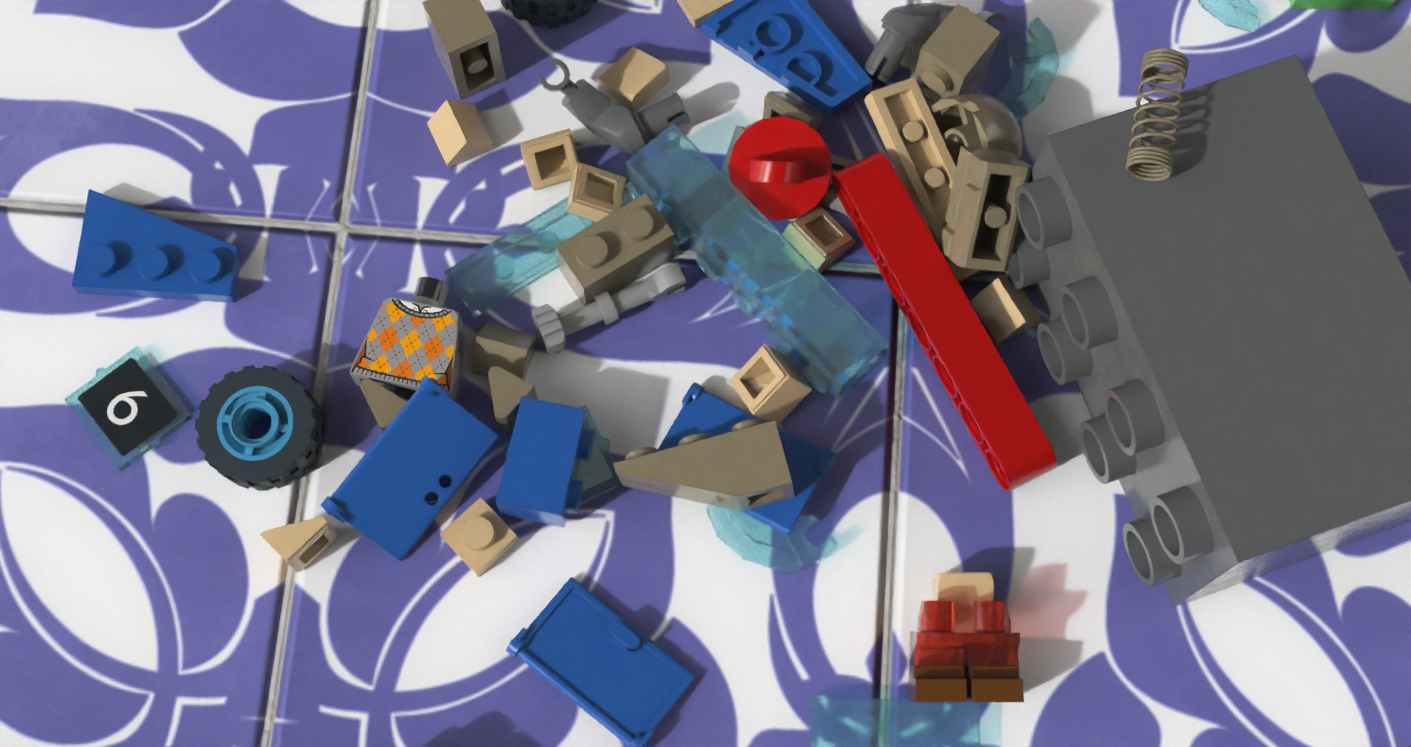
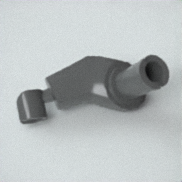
M933 2L907 4L891 8L880 20L883 22L881 28L884 29V32L865 65H862V69L873 76L882 59L886 58L887 61L877 79L889 85L911 45L916 47L918 43L921 45L925 44L956 5ZM982 10L976 14V16L988 24L994 19L1008 21L1004 15L990 10ZM999 36L997 44L1003 42L1005 38Z
M550 60L564 73V79L560 84L551 85L539 74L540 84L543 88L550 92L561 91L565 95L562 105L589 131L629 154H640L648 151L647 147L651 146L650 140L683 124L690 123L688 114L684 112L686 110L677 92L639 112H635L634 109L628 110L627 107L613 102L585 79H580L576 83L571 81L567 65L560 60Z

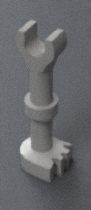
M678 262L659 269L654 274L646 277L642 282L609 295L605 291L595 295V302L559 317L550 305L540 306L531 310L533 321L548 355L565 348L566 336L601 321L608 325L619 320L618 314L649 301L671 298L684 292L685 287L683 284L686 283V279Z

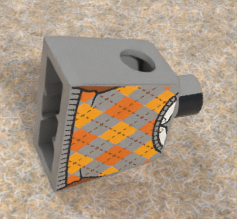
M420 277L418 278L412 301L394 297H387L383 300L351 366L350 375L358 389L361 390L360 385L362 384L360 381L369 378L397 396L409 400L420 387L419 382L427 375L430 378L436 379L438 384L448 392L447 395L459 403L464 325L459 312L444 308L449 290L447 283L436 278Z

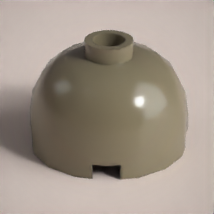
M964 93L942 98L930 107V111L934 113L933 118L955 166H957L961 146L1006 151L1014 154L1021 160L1023 148L1021 129L1014 114L1001 100L985 93Z

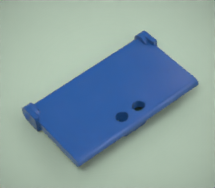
M427 375L419 382L420 387L332 496H327L321 504L327 514L334 516L342 523L348 522L399 561H402L500 438L496 432L447 395L448 392L438 384L436 379L430 378Z
M694 382L682 400L683 407L657 451L679 446L678 442L681 439L693 434L708 433L710 437L732 432L731 428L742 421L760 418L706 391L704 386ZM777 427L795 497L741 512L789 536L821 479L825 480L831 467L834 466L837 453L829 449L823 450Z
M573 577L569 578L527 629L523 627L515 638L510 641L506 649L514 658H520L628 747H647L648 742L654 736L653 731L697 677ZM638 647V649L635 650V651H630V650H628V648H629V649H636V648Z

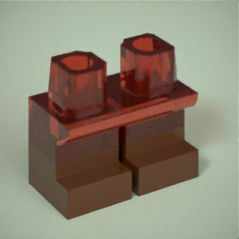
M922 600L918 617V631H910L908 699L914 702H967V700L971 702H1024L1023 679L1019 678L1018 662L1020 633L1011 631L1007 601H973L974 631H954V601Z

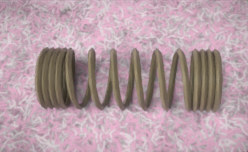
M1168 48L1150 50L1142 58L1140 70L1142 82L1138 86L1140 96L1135 101L1138 110L1133 115L1136 124L1131 129L1134 138L1129 143L1130 151L1127 154L1125 167L1132 177L1139 180L1161 181L1169 178L1173 173L1175 155L1168 148L1173 147L1177 143L1176 138L1170 134L1179 129V125L1173 119L1180 117L1182 113L1175 105L1182 103L1184 100L1178 91L1186 86L1183 80L1187 76L1189 61L1183 53ZM1156 65H1169V66H1173V67H1176V68H1174V69H1164V68H1159V67H1155V66H1156ZM1148 81L1161 85H1172L1180 83L1181 86L1178 88L1171 89L1161 88L1149 83ZM1146 84L1152 90L1143 93V85ZM1169 93L1177 96L1179 100L1176 102H1160L1146 95ZM1142 98H1144L1151 104H1147L1141 107L1140 101ZM1164 107L1175 110L1177 114L1174 116H1159L1149 113L1144 109ZM1140 112H1142L1143 114L1151 118H1146L1139 121L1138 115ZM1153 121L1166 122L1174 125L1175 128L1172 130H1157L1147 127L1143 123ZM1138 126H1140L1141 128L1149 132L1137 135L1136 129ZM1163 136L1171 139L1173 142L1170 144H1155L1141 139V137ZM1138 140L1146 146L1134 148V142ZM1145 163H1154V164H1158V165H1150V164H1145Z

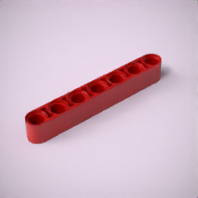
M878 151L833 173V186L841 204L1001 487L1006 492H1011L1057 468V458L1049 440L888 158Z

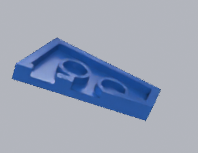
M735 0L701 22V33L830 117L871 91L873 83L871 78L806 0Z
M89 189L72 287L81 294L235 303L242 254L237 246Z

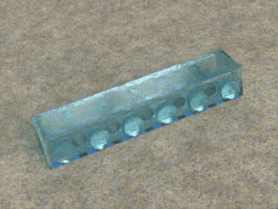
M674 123L626 161L628 178L626 187L631 196L636 199L644 193L648 195L673 231L674 241L680 245L685 241L697 254L696 261L702 271L713 281H717L720 278L733 291L731 298L740 311L749 318L756 315L769 329L767 336L772 344L786 356L792 353L805 367L803 373L816 390L823 394L828 391L838 401L884 361L889 343Z

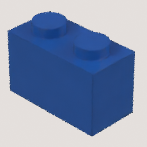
M521 397L496 498V504L501 515L565 528L568 512L577 514L584 485L583 481L576 480L580 460H590L596 429L588 428L589 423L585 409Z

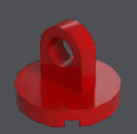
M778 116L762 119L744 130L733 145L728 170L731 187L742 205L757 216L780 221L798 218L817 206L829 189L833 165L831 151L818 131L804 120L788 116Z

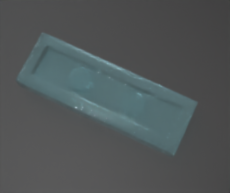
M568 197L448 268L444 271L445 277L474 319L559 267L555 246L594 224L596 221L566 212Z
M810 697L809 747H980V702H914L903 699Z

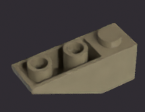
M762 419L742 421L731 428L732 432L710 437L708 433L693 434L681 439L678 442L679 446L657 451L654 447L640 448L628 453L625 456L626 460L613 463L623 486L738 511H745L795 497L775 420L766 423Z

